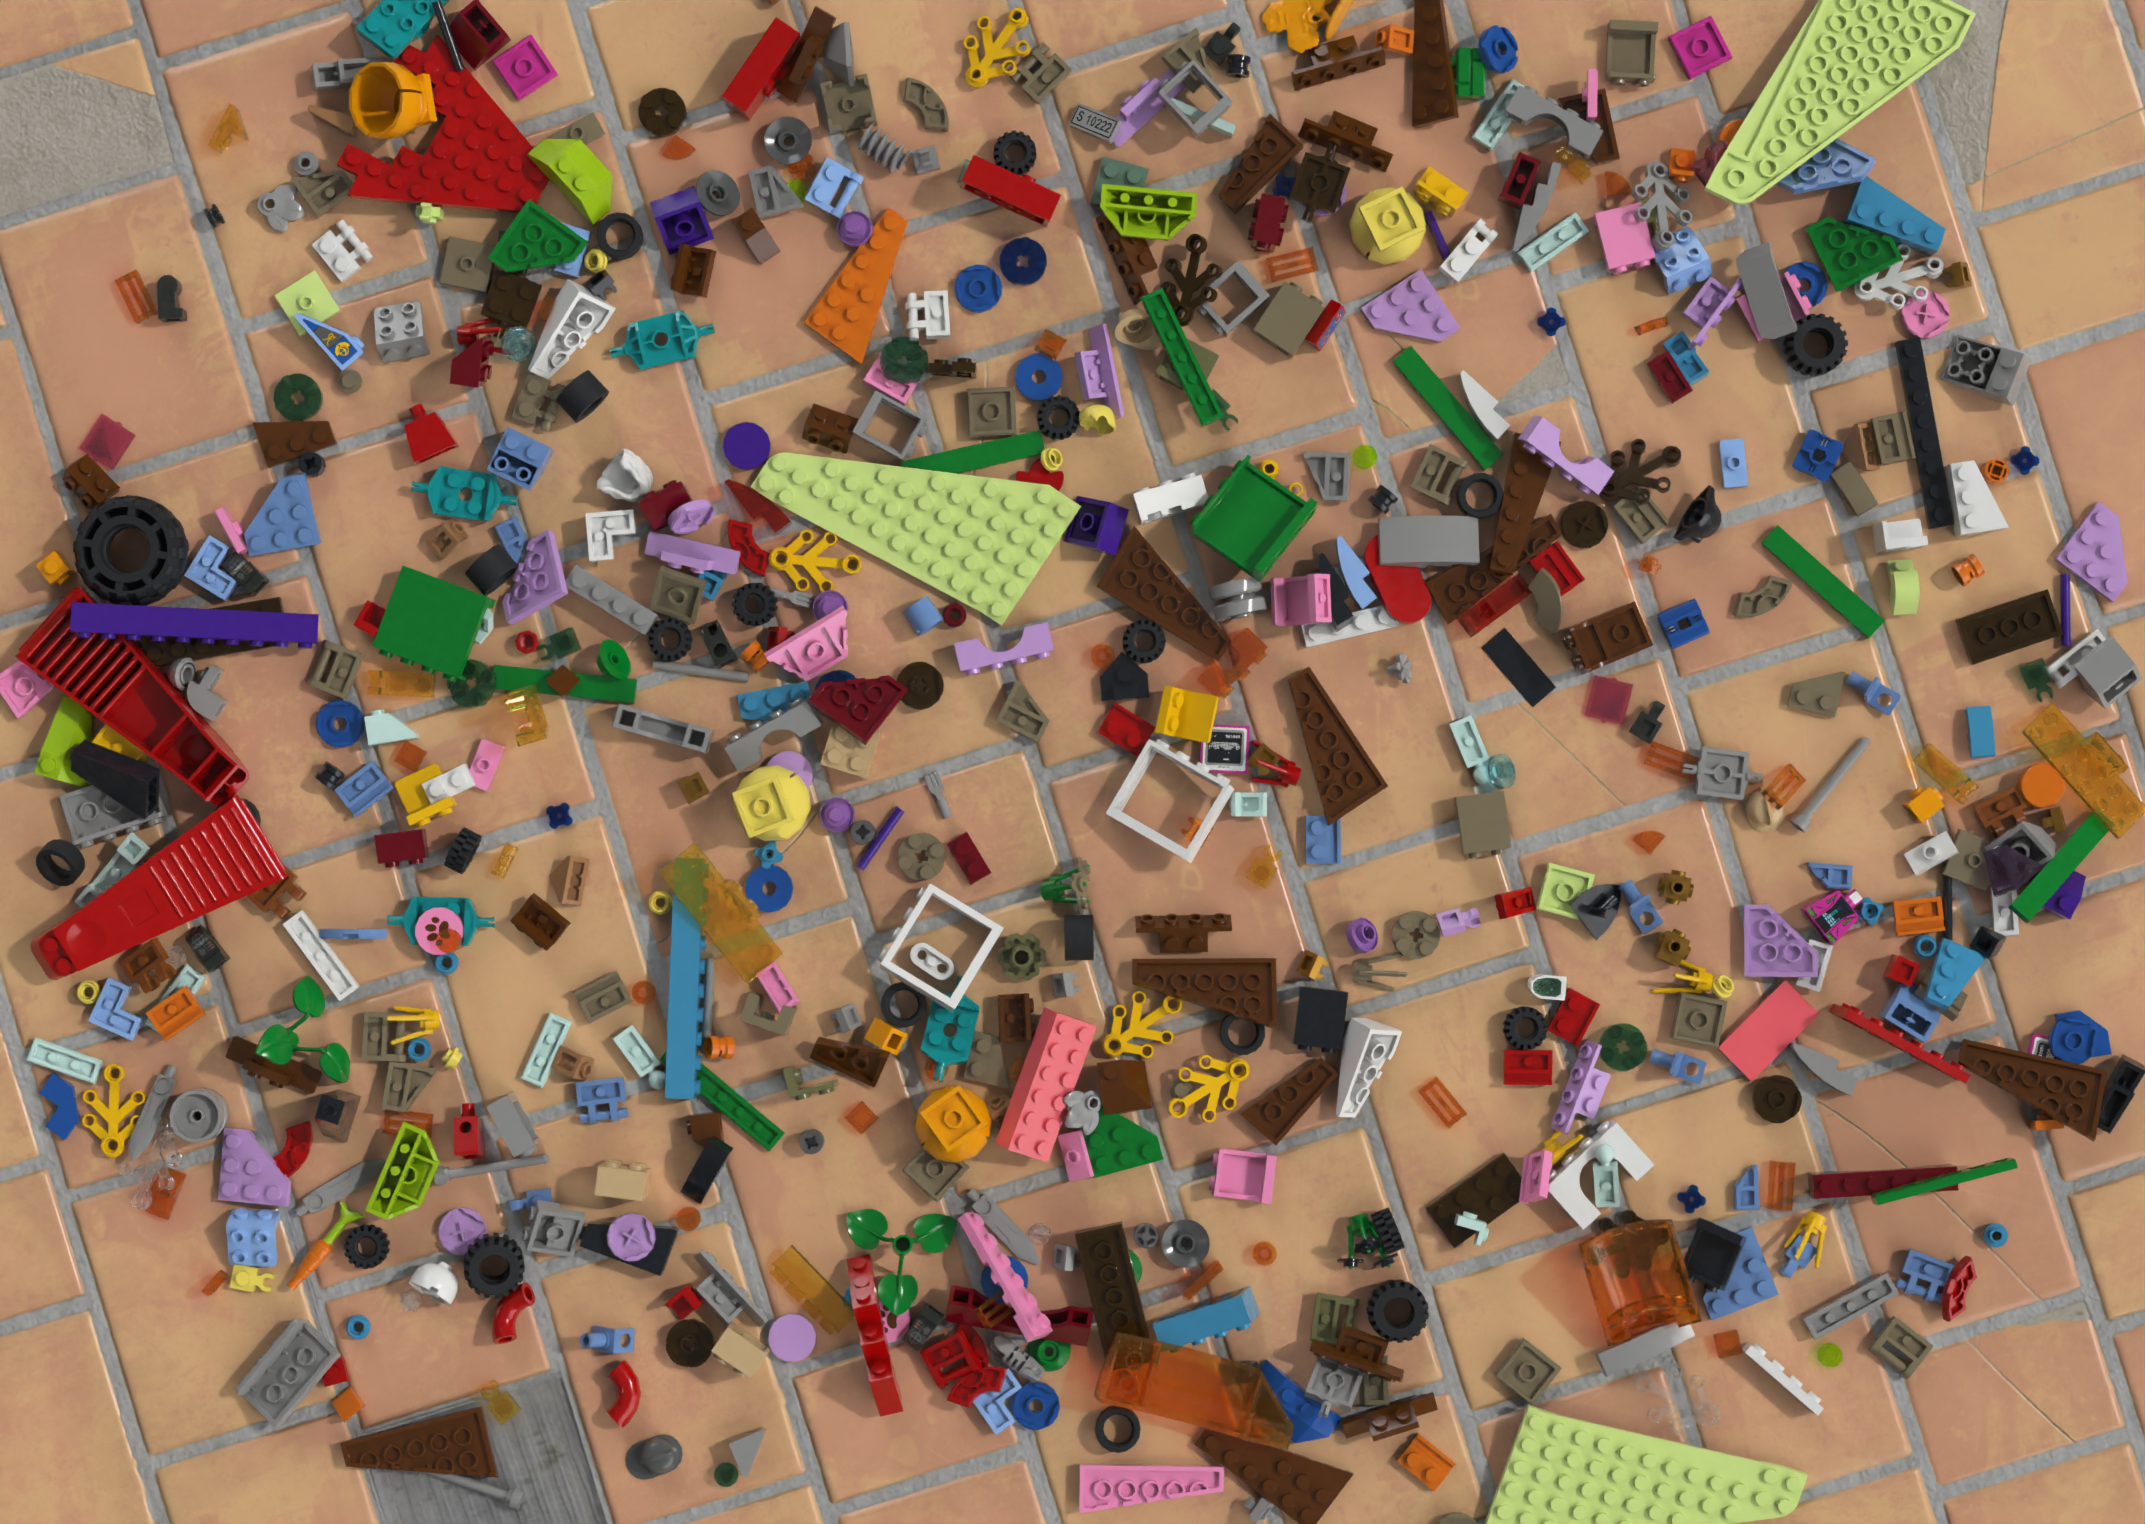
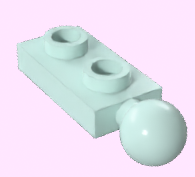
M1472 715L1448 724L1466 768L1475 767L1473 773L1474 780L1479 784L1489 783L1492 779V771L1483 762L1490 758Z
M631 1025L613 1038L640 1077L648 1073L649 1084L652 1088L660 1090L665 1087L666 1074L655 1068L661 1062L634 1025Z
M1602 1144L1595 1150V1157L1598 1161L1593 1162L1596 1207H1620L1618 1161H1612L1614 1158L1613 1148L1607 1144Z

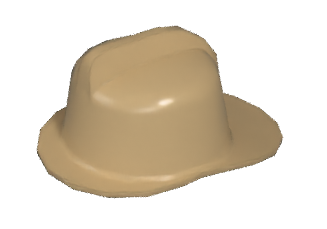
M1130 309L1119 313V321L1114 330L1118 341L1147 351L1162 347L1145 311Z
M1763 775V778L1754 777L1763 779L1762 784L1748 782L1745 788L1743 803L1750 825L1756 830L1770 832L1777 829L1782 823L1785 816L1784 804L1777 783L1771 777Z

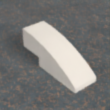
M1463 370L1459 374L1458 379L1465 401L1482 429L1496 441L1510 424L1493 410L1499 402Z

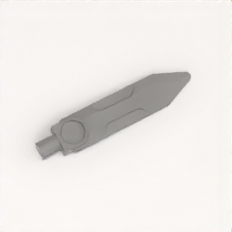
M168 1064L164 1075L158 1074L130 1138L131 1160H135L150 1145L177 1083L173 1079L177 1067Z
M385 1160L361 1162L312 1191L303 1199L304 1203L295 1208L297 1215L300 1217L309 1211L311 1214L316 1211L320 1212L369 1183L385 1165Z
M971 1188L966 1195L973 1202L971 1207L975 1210V1213L981 1216L984 1223L1017 1257L1038 1265L1040 1261L1032 1241L991 1198L987 1197L984 1193L980 1196Z

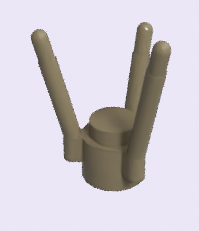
M1388 954L1368 959L1359 958V962H1353V981H1357L1358 985H1367L1393 992L1395 990L1394 987L1369 980H1372V976L1406 977L1408 975L1407 972L1372 970V965L1368 964L1399 958L1402 954Z

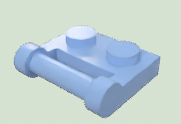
M826 157L803 200L840 220L845 214L844 210L858 184L861 185L864 177ZM845 176L850 180L836 207H832L829 203Z

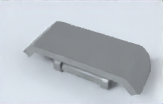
M1767 242L1745 250L1736 258V264L1760 336L1767 339H1776L1796 332L1797 324L1792 317L1772 255L1770 243Z

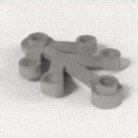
M1652 161L1646 167V178L1632 188L1631 195L1636 200L1643 199L1648 194L1647 189L1652 184L1654 194L1643 206L1634 211L1633 216L1636 221L1644 222L1650 217V212L1656 206L1658 233L1653 236L1652 243L1657 250L1665 251L1674 242V236L1668 230L1666 209L1676 218L1680 226L1689 224L1692 221V214L1688 210H1681L1664 193V187L1673 195L1674 200L1678 204L1685 203L1690 198V193L1686 188L1677 187L1668 177V169L1663 163Z

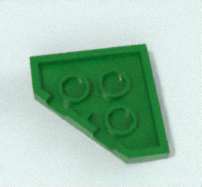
M528 199L487 258L506 272L575 262L588 244V241Z
M1829 217L1806 227V231L1837 293L1903 261L1891 237L1870 232L1854 225H1848Z
M1103 1104L1098 1111L1099 1122L1095 1130L1089 1135H1085L1083 1132L1094 1178L1164 1160L1157 1135L1120 1114L1104 1116Z

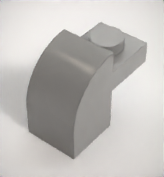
M216 665L206 667L200 675L199 679H201V682L198 683L190 680L187 688V697L191 707L211 721L218 719L228 700L212 691L224 672L223 669Z

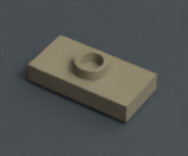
M594 112L551 135L553 139H580L587 145L605 135V132Z

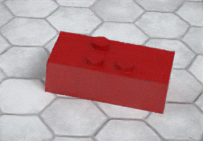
M775 17L723 93L722 98L725 105L750 121L764 99L772 96L777 87L775 83L779 77L783 78L789 68L788 64L801 38L800 33Z
M973 155L959 187L1047 227L1061 197V194L1035 183L1036 179L1029 175L1023 174L1021 177Z

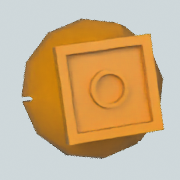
M371 62L360 69L359 73H356L350 87L349 110L355 126L366 136L376 139L400 138L412 129L437 121L430 74L415 76L406 67L394 62Z
M951 1085V1087L946 1086L933 1091L918 1107L914 1128L920 1145L937 1160L959 1163L977 1156L988 1143L987 1139H990L992 1118L986 1102L971 1089L963 1088L960 1085Z

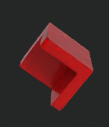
M367 600L353 625L376 637L386 609Z
M1892 954L1883 976L1911 987L1920 965L1900 955Z
M688 1283L669 1299L665 1305L667 1307L670 1306L680 1319H684L704 1302L694 1292L695 1289L690 1283Z

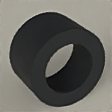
M587 370L564 388L557 397L556 402L577 423L591 414L605 400L609 391Z
M497 544L481 555L467 569L465 575L484 596H487L505 583L519 566L500 544Z
M1064 915L1065 961L1094 960L1093 915Z

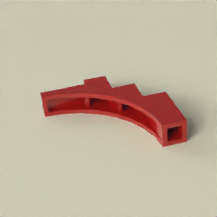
M867 1254L846 1259L851 1287L852 1308L858 1324L860 1343L867 1364L869 1383L879 1415L881 1417L903 1412L901 1392L885 1333L871 1256Z

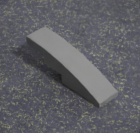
M1556 162L1550 164L1546 183H1537L1535 186L1531 206L1526 204L1521 206L1510 254L1515 255L1539 222L1554 191L1562 164Z
M1680 1314L1663 1324H1657L1640 1334L1624 1339L1596 1354V1357L1605 1377H1608L1658 1355L1694 1337L1695 1334L1687 1315Z

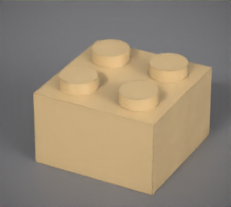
M833 722L820 765L868 779L881 733L876 731L865 746Z
M608 1159V1161L598 1166L594 1195L643 1201L648 1197L651 1169L645 1168L646 1164L632 1162L627 1166L622 1165L621 1160Z
M731 1322L711 1351L715 1353L713 1357L724 1365L728 1362L735 1367L733 1371L742 1378H746V1376L752 1378L771 1348Z

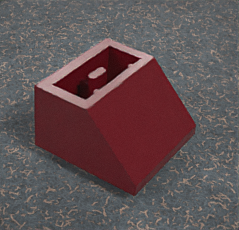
M473 0L456 15L450 24L459 53L474 70H477L511 41L508 34L479 0Z
M492 335L481 337L452 359L449 384L478 388L485 384L487 379L490 380L492 365H489V356H493L494 342L491 341Z
M670 481L663 485V490L657 493L653 490L641 496L642 500L638 504L653 531L657 532L669 526L667 521L670 514L679 506L693 501L686 485L682 481Z

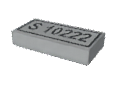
M1078 103L1068 125L1112 144L1122 122L1119 119Z

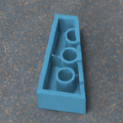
M1868 176L1863 181L1856 183L1842 222L1891 237L1897 244H1906L1911 249L1931 256L1938 252L1946 230Z
M1249 1286L1242 1289V1292L1236 1297H1233L1230 1293L1215 1300L1214 1304H1211V1302L1199 1304L1192 1308L1193 1311L1189 1312L1188 1309L1158 1319L1152 1325L1162 1352L1170 1350V1353L1183 1349V1345L1192 1342L1194 1346L1205 1342V1338L1212 1335L1215 1338L1228 1334L1227 1330L1236 1328L1237 1331L1247 1329L1260 1312Z

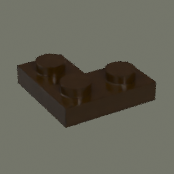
M957 358V362L952 361V364H948V360L935 359L934 363H929L928 374L932 376L977 378L976 363H972V359Z

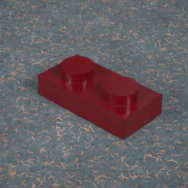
M1668 350L1646 364L1671 404L1693 391Z
M968 832L947 843L948 848L971 885L992 873Z

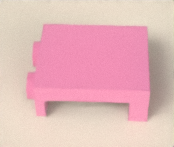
M1641 202L1593 215L1592 221L1594 227L1597 226L1606 261V272L1613 271V275L1626 272V267L1636 265V269L1647 267L1650 265V261L1655 258L1646 220L1638 222L1633 216L1634 211L1642 206Z
M1787 271L1779 276L1794 321L1797 322L1801 318L1810 315L1808 309L1812 308L1806 295L1801 297L1797 289L1801 285L1796 275L1790 276ZM1744 294L1736 298L1758 342L1765 339L1758 332L1747 295Z
M1307 574V576L1270 579L1273 626H1296L1332 622L1330 574Z
M1218 1148V1153H1213L1212 1167H1216L1215 1177H1210L1209 1191H1213V1197L1243 1199L1271 1204L1276 1154Z

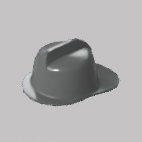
M665 1434L654 1436L636 1443L629 1449L626 1456V1466L629 1472L636 1478L643 1480L652 1479L677 1468L683 1455L682 1447L678 1440L672 1436Z

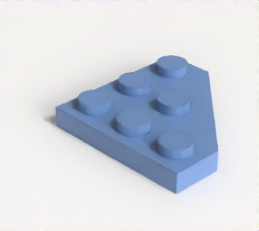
M1836 139L1776 185L1793 194L1861 182L1876 165V159Z
M306 473L284 476L279 480L244 533L249 556L321 543Z
M1751 1226L1735 1232L1747 1239L1725 1291L1718 1289L1717 1293L1705 1289L1701 1297L1711 1321L1779 1295Z

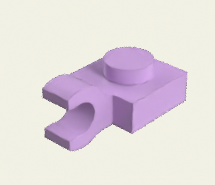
M1459 908L1436 914L1443 937L1466 931L1465 926L1476 928L1481 925L1477 908H1472L1462 913Z

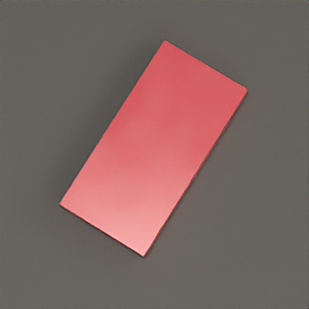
M1783 980L1719 1044L1718 1049L1752 1082L1819 1013L1786 980Z

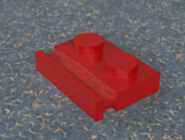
M1558 541L1528 561L1536 573L1541 568H1544L1551 574L1560 588L1561 597L1585 580Z
M1114 703L1097 733L1138 757L1156 727L1119 704Z
M1568 988L1565 1001H1561L1547 1027L1548 1031L1578 1047L1601 1004Z
M1504 1049L1503 1084L1552 1085L1553 1050Z

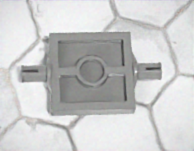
M1700 747L1697 765L1682 764V768H1690L1691 770L1681 769L1682 773L1695 775V794L1744 800L1745 788L1748 782L1762 784L1763 779L1754 777H1764L1763 773L1750 772L1748 752L1711 747Z
M1318 1357L1305 1391V1397L1322 1403L1318 1415L1322 1417L1324 1412L1323 1418L1328 1417L1331 1407L1351 1412L1364 1373L1357 1367L1351 1365L1343 1366L1334 1359Z

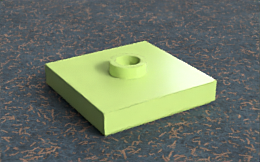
M315 270L274 295L299 336H303L308 332L294 317L295 314L301 313L324 323L342 312Z
M1548 862L1536 909L1580 920L1570 904L1584 891L1592 888L1595 874Z

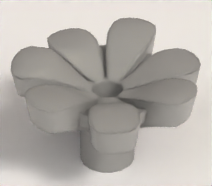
M1400 653L1396 655V663L1393 666L1387 667V672L1390 676L1397 674L1398 679L1402 680L1403 683H1410L1412 673L1409 669L1413 665L1411 660L1406 661L1407 656L1405 653Z

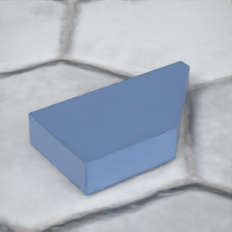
M515 516L494 526L505 551L518 565L527 538Z
M1807 862V867L1825 888L1851 890L1853 866Z
M1752 1165L1733 1185L1734 1210H1759L1758 1165Z

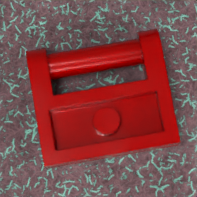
M962 1330L920 1351L925 1364L940 1389L947 1387L949 1382L971 1371L977 1372L982 1369L980 1359L975 1355ZM965 1357L966 1364L946 1374L942 1373L941 1368Z

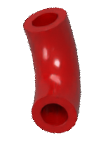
M523 1282L519 1284L515 1291L511 1289L509 1291L510 1294L503 1296L496 1305L492 1317L493 1343L504 1344L517 1338L515 1330L517 1316L523 1309L535 1303L534 1292L528 1283Z
M623 1360L607 1376L614 1383L617 1390L616 1400L607 1412L621 1427H625L638 1410L641 1397L638 1377L631 1366Z

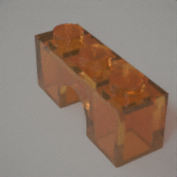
M1248 627L1230 644L1238 655L1236 667L1225 670L1213 662L1197 678V681L1212 695L1222 696L1225 699L1234 689L1231 685L1237 679L1241 682L1251 672L1248 667L1253 662L1258 665L1267 656L1264 651L1268 647Z

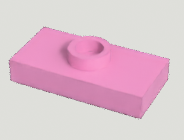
M1588 69L1587 88H1582V102H1586V121H1595L1597 118V69Z
M221 507L216 510L215 514L236 553L242 555L247 553V544L241 535L244 533V530L238 521L234 522L228 509Z
M483 738L481 739L470 768L476 783L474 787L489 792L505 749L504 746Z
M775 961L755 973L779 1014L783 1005L793 1007L800 1003V1000Z
M1082 1129L1057 1135L1069 1181L1072 1182L1094 1176Z

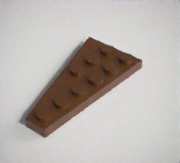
M1133 526L1098 583L1097 588L1219 662L1231 640L1156 553L1154 548L1140 534L1138 529Z
M1307 667L1289 679L1288 682L1327 825L1329 826L1388 787V785L1311 668Z
M1276 958L1132 959V985L1277 1030Z
M1967 1039L1962 1040L1958 1064L2093 1142L2095 1141L2107 1076L2106 1070Z
M482 1406L341 1443L346 1467L499 1477Z
M1210 1424L1195 1443L1201 1450L1299 1524H1317L1353 1476L1352 1472Z

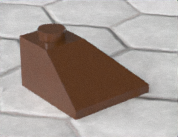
M1114 1060L1097 1063L1104 1116L1152 1109L1145 1061Z

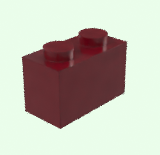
M1519 152L1497 201L1519 210L1524 203L1541 161Z
M426 829L374 835L378 864H385V868L400 866V861H409V865L423 863V858H429Z

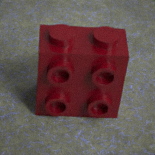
M1262 193L1260 200H1255L1252 217L1256 218V222H1251L1247 240L1252 241L1250 248H1255L1256 253L1268 255L1269 251L1274 252L1276 246L1280 247L1284 229L1280 228V223H1285L1289 205L1284 204V197Z

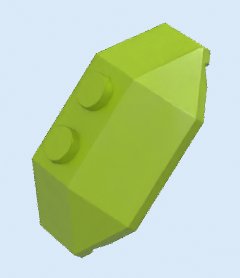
M544 139L527 154L592 226L610 211L613 174L580 139Z
M1102 184L1100 209L1120 236L1169 241L1196 216L1197 193Z
M407 1122L402 1123L365 1211L389 1220L422 1206L440 1163L425 1130Z

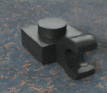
M1233 22L1224 35L1217 31L1204 46L1205 54L1221 66L1227 59V56L1235 49L1236 46L1231 41L1241 31V28Z
M1655 701L1648 714L1641 711L1629 732L1651 744L1662 726V723L1657 721L1665 705Z

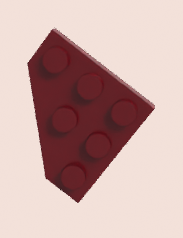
M889 675L879 676V678L849 679L845 682L832 683V681L822 682L809 698L807 704L866 746L905 696L908 689Z

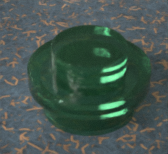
M728 1462L718 1465L714 1472L715 1481L723 1487H730L735 1484L738 1479V1470L735 1465Z

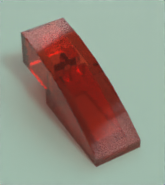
M729 479L725 481V484L755 522L763 516L777 535L792 524L781 509L756 490Z
M1518 573L1459 616L1457 620L1471 638L1532 592L1528 589V584Z

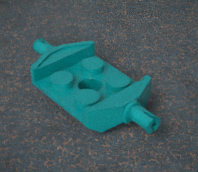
M682 310L629 323L626 343H623L624 346L609 348L612 358L625 354L626 356L629 355L640 370L645 371L647 368L688 358L694 359L699 338L704 335L713 334L715 330L713 323L701 327L695 326ZM660 333L668 336V342L664 346H658L655 343V337Z
M440 466L429 483L412 481L411 484L416 486L411 487V492H421L428 495L432 511L438 515L490 522L500 505H518V502H516L518 501V496L504 495L501 492L497 475L494 473L490 474ZM464 488H469L472 491V498L468 501H462L460 498V492Z
M413 897L405 914L402 916L387 915V920H394L387 921V925H402L412 945H419L415 936V926L419 917L425 911L435 907L450 909L461 918L464 926V936L459 946H469L478 928L495 927V923H488L495 922V917L480 918L470 898Z
M957 977L958 979H957V983H956L955 989L957 988L958 984L960 983L962 977ZM951 992V993H946V994H944V995H946V996H948V997L950 998V997L952 996L953 992ZM965 993L953 1013L932 1000L920 1051L936 1063L933 1080L937 1081L940 1074L938 1082H943L947 1066L960 1065L968 1060L980 1007L965 996ZM946 1025H954L957 1033L952 1037L946 1036L943 1032Z

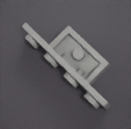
M702 1249L694 1257L710 1274L694 1292L726 1326L741 1311H744L758 1327L768 1320L763 1308L757 1304L755 1305L749 1299L747 1291L742 1287H738L732 1281L733 1277L725 1269L722 1270L716 1264L717 1261L711 1253L705 1252Z

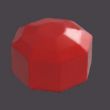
M529 630L520 632L515 640L517 650L525 654L536 652L540 644L538 636Z

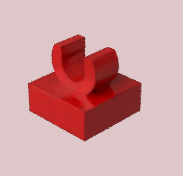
M768 627L767 651L787 640V636H793L795 633L787 631L788 627Z

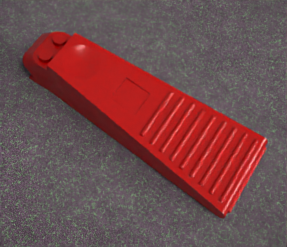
M78 585L76 589H72L19 648L20 651L15 657L188 784L205 801H210L217 806L226 803L236 795L249 779V771L242 761L132 640H126L125 635H116V639H101V634H91V638H77L76 633L70 632L71 603H97L81 585Z
M237 794L66 919L43 931L32 940L30 949L47 977L52 980H58L288 877L284 871L286 868L245 801L241 800Z

